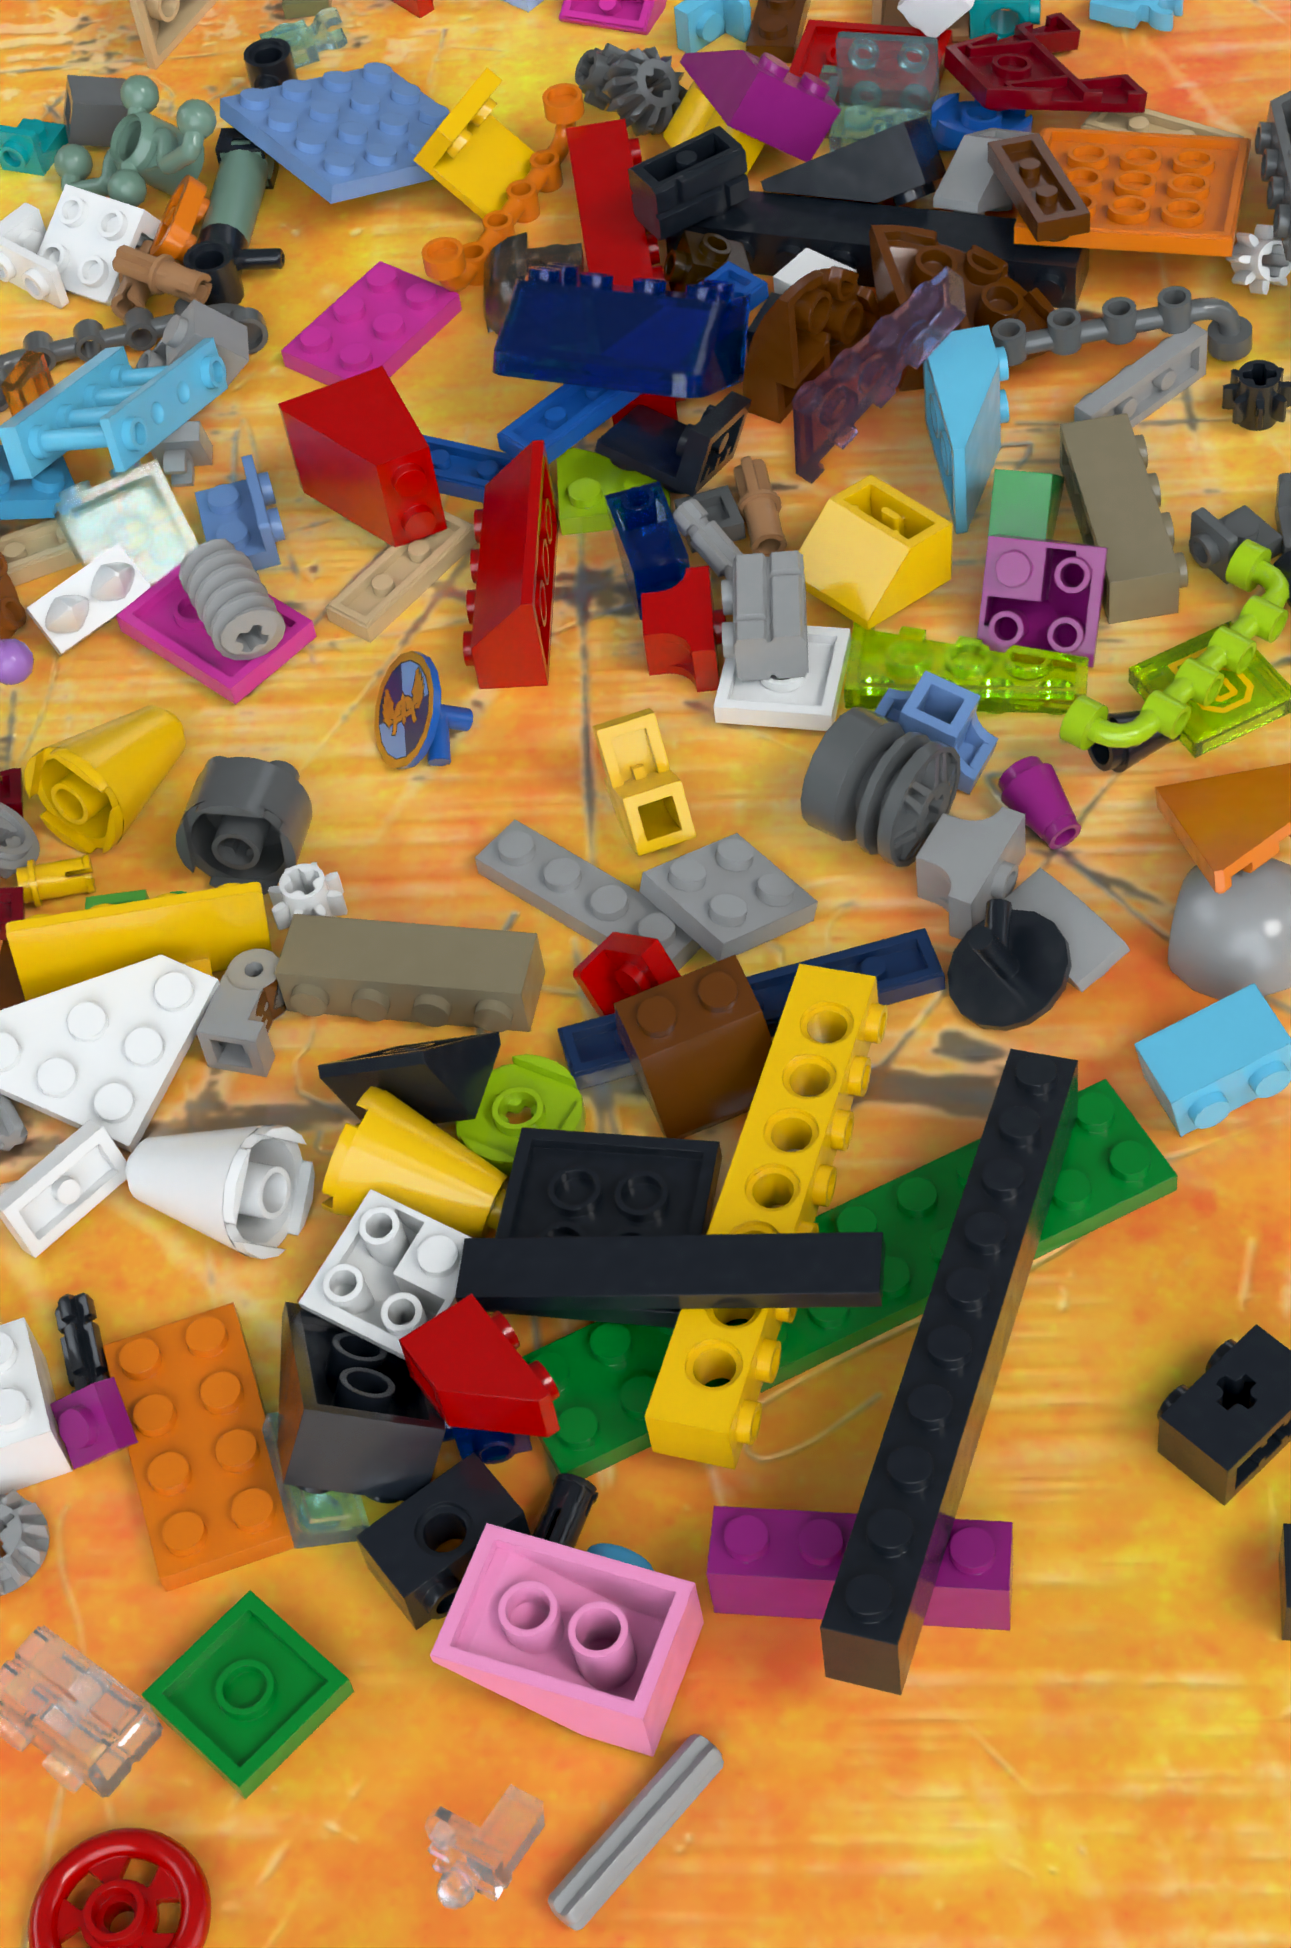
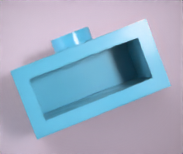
M1255 983L1134 1044L1144 1078L1180 1137L1197 1128L1206 1129L1217 1125L1231 1111L1257 1098L1274 1096L1285 1089L1291 1081V1038Z

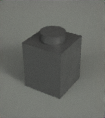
M67 75L63 118L68 143L110 147L112 134L116 126L127 116L128 110L123 106L120 97V89L126 79Z

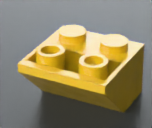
M870 474L828 499L799 549L800 554H803L806 591L861 627L869 630L951 580L953 523Z

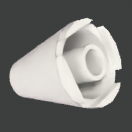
M273 1124L148 1137L142 1140L130 1154L125 1168L128 1187L135 1199L245 1256L258 1259L278 1257L286 1250L277 1248L288 1234L299 1235L306 1223L313 1201L315 1179L313 1162L302 1159L298 1143L306 1144L302 1135L289 1127Z

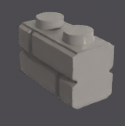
M798 550L771 552L769 557H765L763 553L736 555L732 559V579L721 580L723 614L733 615V622H722L724 658L735 657L737 677L742 681L768 680L771 675H775L778 679L805 677L806 673H809L803 554H800Z

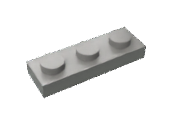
M1192 323L1187 331L1163 339L1156 348L1132 365L1124 367L1118 375L1093 393L1085 395L1074 406V422L1127 413L1133 428L1206 375L1208 331Z

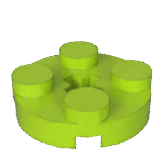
M529 1054L512 1056L513 1064L502 1065L494 1070L492 1069L476 1118L455 1121L458 1141L509 1177L522 1127L584 1132L585 1107L575 1079L564 1066L546 1057ZM524 1107L531 1108L532 1118L524 1123L511 1124L505 1116L508 1112L519 1114Z

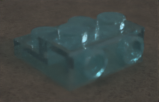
M157 459L144 465L139 460L124 472H116L115 468L109 471L112 479L94 487L91 486L89 480H86L60 492L58 495L61 502L54 505L52 512L76 561H80L83 568L119 543L152 587L182 563L186 555L199 545Z

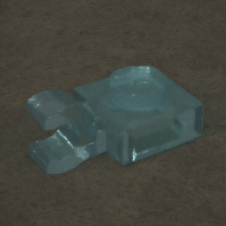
M336 7L321 10L315 16L313 23L308 27L303 19L294 23L280 24L273 30L259 34L261 39L272 37L287 41L291 47L296 69L320 61L318 52L327 49H339L348 43L342 28L331 32L327 31L329 27L342 23Z

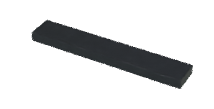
M883 1232L465 1238L455 1299L459 1302L472 1293L485 1311L882 1307L886 1245Z

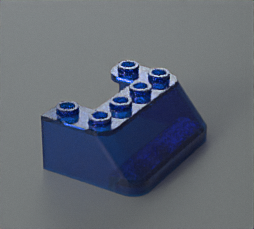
M549 262L546 267L530 266L528 267V275L516 278L493 354L492 372L501 376L669 397L702 398L743 382L751 294L734 292L735 283L722 280H702V284H686V292L666 290V281L659 279L634 278L633 286L613 284L614 275L597 272H581L579 275V265Z

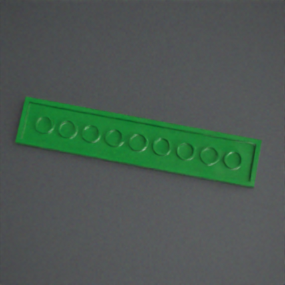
M1106 1079L1078 1092V1115L1034 1260L1177 1190L1178 1175ZM981 1138L816 1216L814 1223H818L819 1233L883 1232L886 1250L882 1307L797 1308L793 1322H782L777 1341L781 1342V1359L776 1378L773 1383L763 1382L760 1393L924 1313ZM735 1319L726 1323V1325L738 1326L749 1320ZM596 1321L522 1357L528 1365L538 1360L546 1368L560 1393V1397L553 1401L560 1430L550 1437L538 1436L558 1474H574L585 1479L651 1447L644 1416L674 1328ZM724 1378L714 1379L706 1383L705 1386L719 1387L730 1380Z

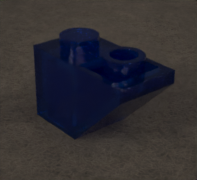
M659 481L604 495L626 583L640 620H642L641 593L659 592L676 586L683 579L686 568H690L688 553Z

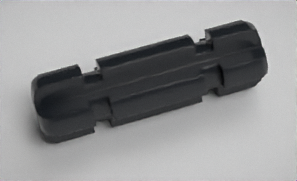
M86 1293L75 1296L71 1294L62 1296L58 1300L55 1316L58 1330L61 1334H64V1337L60 1338L69 1384L75 1387V1390L71 1392L72 1394L94 1382L108 1379L109 1377L104 1375L108 1371V1366L103 1350L100 1328L97 1323L93 1322L97 1318L94 1300Z

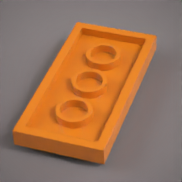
M234 1302L103 1345L110 1378L114 1377L138 1441V1443L127 1447L158 1577L165 1591L168 1592L302 1546L303 1543L287 1486L283 1484L278 1453L240 1317Z

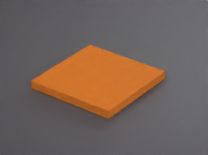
M1043 128L1042 139L1090 211V232L1069 236L1067 239L1058 242H1037L1018 212L1014 226V244L1232 257L1250 160L1252 139Z

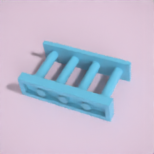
M214 337L204 338L172 364L166 366L133 369L129 365L124 346L105 348L0 425V440L14 480L34 478L67 451L108 448L115 471H126L228 389L226 367L222 358L219 357Z

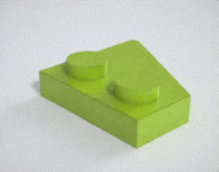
M571 447L557 458L559 522L562 536L672 523L670 491L664 489L659 481L637 471L620 469L613 465L609 458L592 451Z

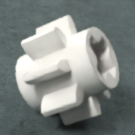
M1257 224L1254 235L1238 232L1236 234L1238 242L1233 248L1232 257H1226V260L1231 262V267L1235 272L1231 280L1232 283L1240 285L1249 284L1250 293L1267 295L1270 284L1286 286L1288 284L1286 276L1291 271V262L1285 258L1281 238H1275L1273 235V225Z
M312 862L311 864L303 863L286 868L279 880V886H272L268 889L273 904L271 910L279 930L290 927L294 914L337 917L347 915L348 912L338 872H332L324 876L317 862Z

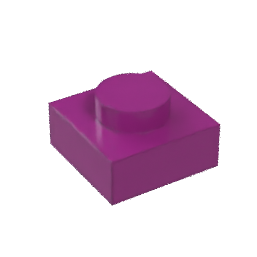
M114 1377L94 1382L50 1404L73 1469L95 1463L138 1443Z

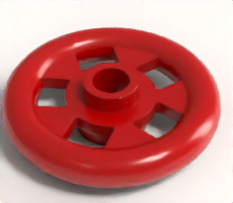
M127 1827L96 1834L66 1852L52 1866L41 1882L30 1909L28 1921L29 1948H62L61 1944L79 1931H82L83 1937L90 1948H203L211 1922V1895L207 1878L192 1853L181 1843L161 1832L145 1828ZM131 1859L143 1860L158 1866L149 1887L134 1880L123 1879ZM90 1873L103 1884L91 1893L84 1908L79 1910L67 1899L76 1885ZM161 1903H180V1920L176 1933H156L160 1921L158 1906ZM122 1912L134 1913V1919L127 1928L120 1932L110 1931L111 1923L118 1914Z

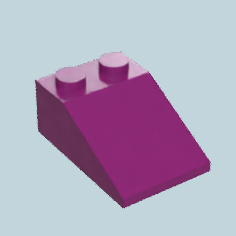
M744 50L685 53L680 61L727 126L805 162L813 158L841 111L828 95L831 88L824 81L808 72H804L800 78L789 72L790 68L786 63L766 52L762 54L761 58Z

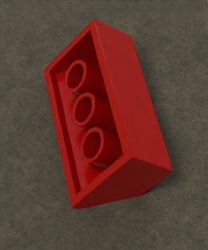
M544 440L532 441L485 485L483 509H476L474 511V533L476 542L480 543V548L471 549L470 552L471 577L473 583H476V589L467 590L466 595L469 624H473L472 631H464L463 657L466 666L475 667L479 689L548 686L559 520Z

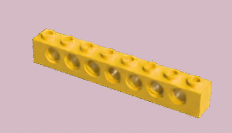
M799 963L707 1235L819 1233L818 1223H814L819 1206L829 1207L834 1195L837 1171L836 1167L832 1165L837 1150L847 1151L852 1138L854 1113L850 1111L854 1096L864 1097L868 1088L871 1059L867 1055L871 1043L881 1044L886 1030L888 1009L887 1005L879 1004L876 976ZM791 1149H801L795 1152H787ZM774 1204H784V1206L778 1208H766ZM797 1308L681 1309L644 1416L652 1451L735 1470L743 1444L752 1446L756 1441L762 1417V1404L757 1402L763 1382L773 1383L776 1378L781 1359V1342L777 1341L782 1322H793ZM735 1319L749 1320L738 1326L726 1325V1323ZM724 1378L730 1380L719 1387L705 1386L706 1383L714 1379Z

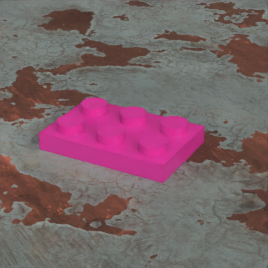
M379 261L281 350L285 367L326 385H331L380 366L384 367L390 378L462 310L459 294Z
M180 564L116 615L119 627L123 633L235 705L317 637L312 620L268 594L274 601L277 611L284 619L286 628L282 640L273 650L264 656L252 660H233L224 657L214 647L211 637L207 634L203 622L199 619L195 607L192 606L188 594L182 587L179 578Z

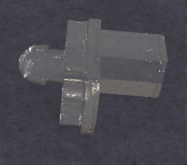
M510 1784L481 1827L441 1806L432 1810L426 1818L424 1828L431 1841L427 1850L431 1855L437 1857L432 1867L436 1872L442 1873L437 1884L436 1895L439 1902L445 1908L456 1910L465 1907L474 1898L475 1891L494 1902L497 1901L503 1890L512 1881L513 1871L545 1826L543 1801Z

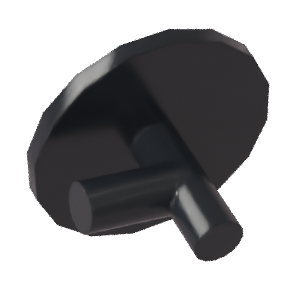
M991 899L986 903L985 919L966 933L953 952L947 972L950 997L965 1018L984 1029L1007 1031L1029 1025L1051 1010L1066 989L1072 967L1069 943L1053 921L1035 911L1013 910L1012 903L1007 900Z

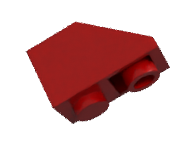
M472 1293L399 1339L410 1376L448 1426L539 1437H550L560 1430L553 1401L560 1397V1393L554 1380L538 1360L533 1361L529 1365L516 1350L520 1347V1342L507 1319L498 1310L488 1315Z

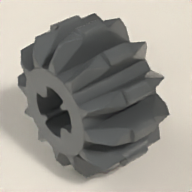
M655 46L645 48L643 51L639 48L631 49L623 54L621 59L613 63L606 72L609 81L605 83L601 91L612 99L606 111L617 112L620 119L625 118L626 126L629 127L631 125L636 137L646 135L649 132L652 135L664 132L688 91L679 85V81L685 72H675L671 67L672 55L660 58Z

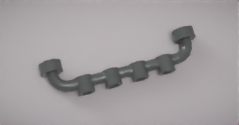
M1170 286L1160 291L1157 297L1158 306L1136 310V304L1133 300L1127 297H1115L1104 303L1102 307L1103 317L1081 321V315L1077 310L1059 308L1048 315V328L1026 332L1025 324L1022 321L1008 318L998 321L993 326L992 336L995 347L1004 346L1008 366H1015L1025 361L1028 354L1051 350L1054 354L1066 356L1079 351L1082 344L1106 340L1111 344L1123 345L1133 341L1137 333L1161 329L1168 334H1179L1187 331L1191 327L1192 322L1213 320L1207 330L1208 352L1211 356L1221 361H1236L1247 356L1252 349V325L1246 318L1239 316L1237 310L1227 301L1215 297L1191 300V293L1188 289L1181 286Z
M180 298L174 305L173 314L155 318L146 308H132L124 316V325L104 329L96 320L84 319L75 325L73 337L53 341V338L46 332H30L23 340V349L0 355V412L5 411L13 401L12 381L9 374L26 369L35 374H46L54 369L56 362L77 357L87 362L109 347H125L129 345L138 351L148 350L155 345L157 339L163 337L169 320L176 314L180 316L190 303ZM233 303L207 305L247 326L249 354L260 351L266 345L268 340L267 326L263 315L258 310Z

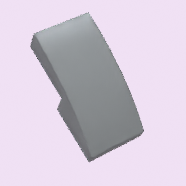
M1041 868L1004 898V900L1012 903L1013 910L1035 911L1056 924L1069 943L1072 967L1067 982L1080 992L1086 990L1097 979L1105 975L1116 962L1130 951L1125 941L1094 911Z

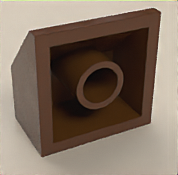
M736 955L614 1003L617 1033L665 1138L683 1139L749 1111L772 1045V1040L762 1009Z

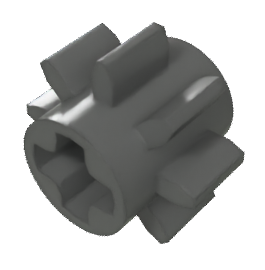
M607 43L603 50L595 48L583 54L576 67L575 81L580 85L579 88L582 90V93L585 94L584 102L603 111L607 104L612 102L610 97L601 92L605 83L609 81L606 72L613 63L621 59V56L626 51Z

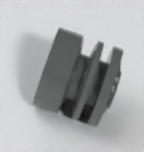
M853 707L840 715L827 730L812 756L804 778L800 800L802 817L809 826L841 841H854L857 839V843L863 851L871 855L880 854L884 861L894 866H909L916 861L918 852L943 813L949 814L961 774L960 756L955 748L941 741H931L927 735L921 732H908L905 734L898 722L867 708Z

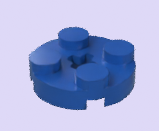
M960 92L939 98L931 107L930 127L938 150L957 151L964 135L988 128L1030 133L1032 130L1033 117L1032 114L1026 117V110H988L976 99L974 101L959 102Z

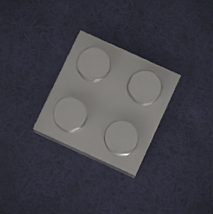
M738 833L644 871L639 890L640 893L717 961L732 955H739L814 921L818 904L817 900Z

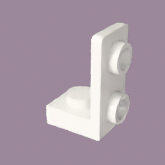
M25 202L0 221V280L10 282L24 289L37 300L43 299L62 309L69 303L59 269L53 262L37 255L46 234L38 208Z

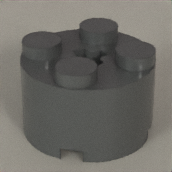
M215 756L209 759L195 782L176 833V848L184 865L192 873L197 866L204 873L211 876L209 885L214 888L226 883L243 884L259 882L261 883L262 893L265 895L269 893V887L277 886L284 870L297 865L312 820L310 798L304 787L299 783L300 775L293 765L280 760L267 762L250 757L227 758Z

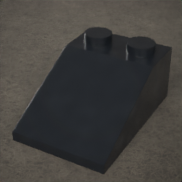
M927 116L902 122L760 182L763 190L768 192L873 203L893 198L895 206H900L936 192L933 181L943 178L946 170Z
M285 1302L282 1313L277 1442L283 1484L296 1486L303 1491L313 1494L335 1491L364 1495L376 1502L386 1504L407 1500L431 1482L446 1431L443 1418L410 1376L406 1360L301 1308L298 1303Z

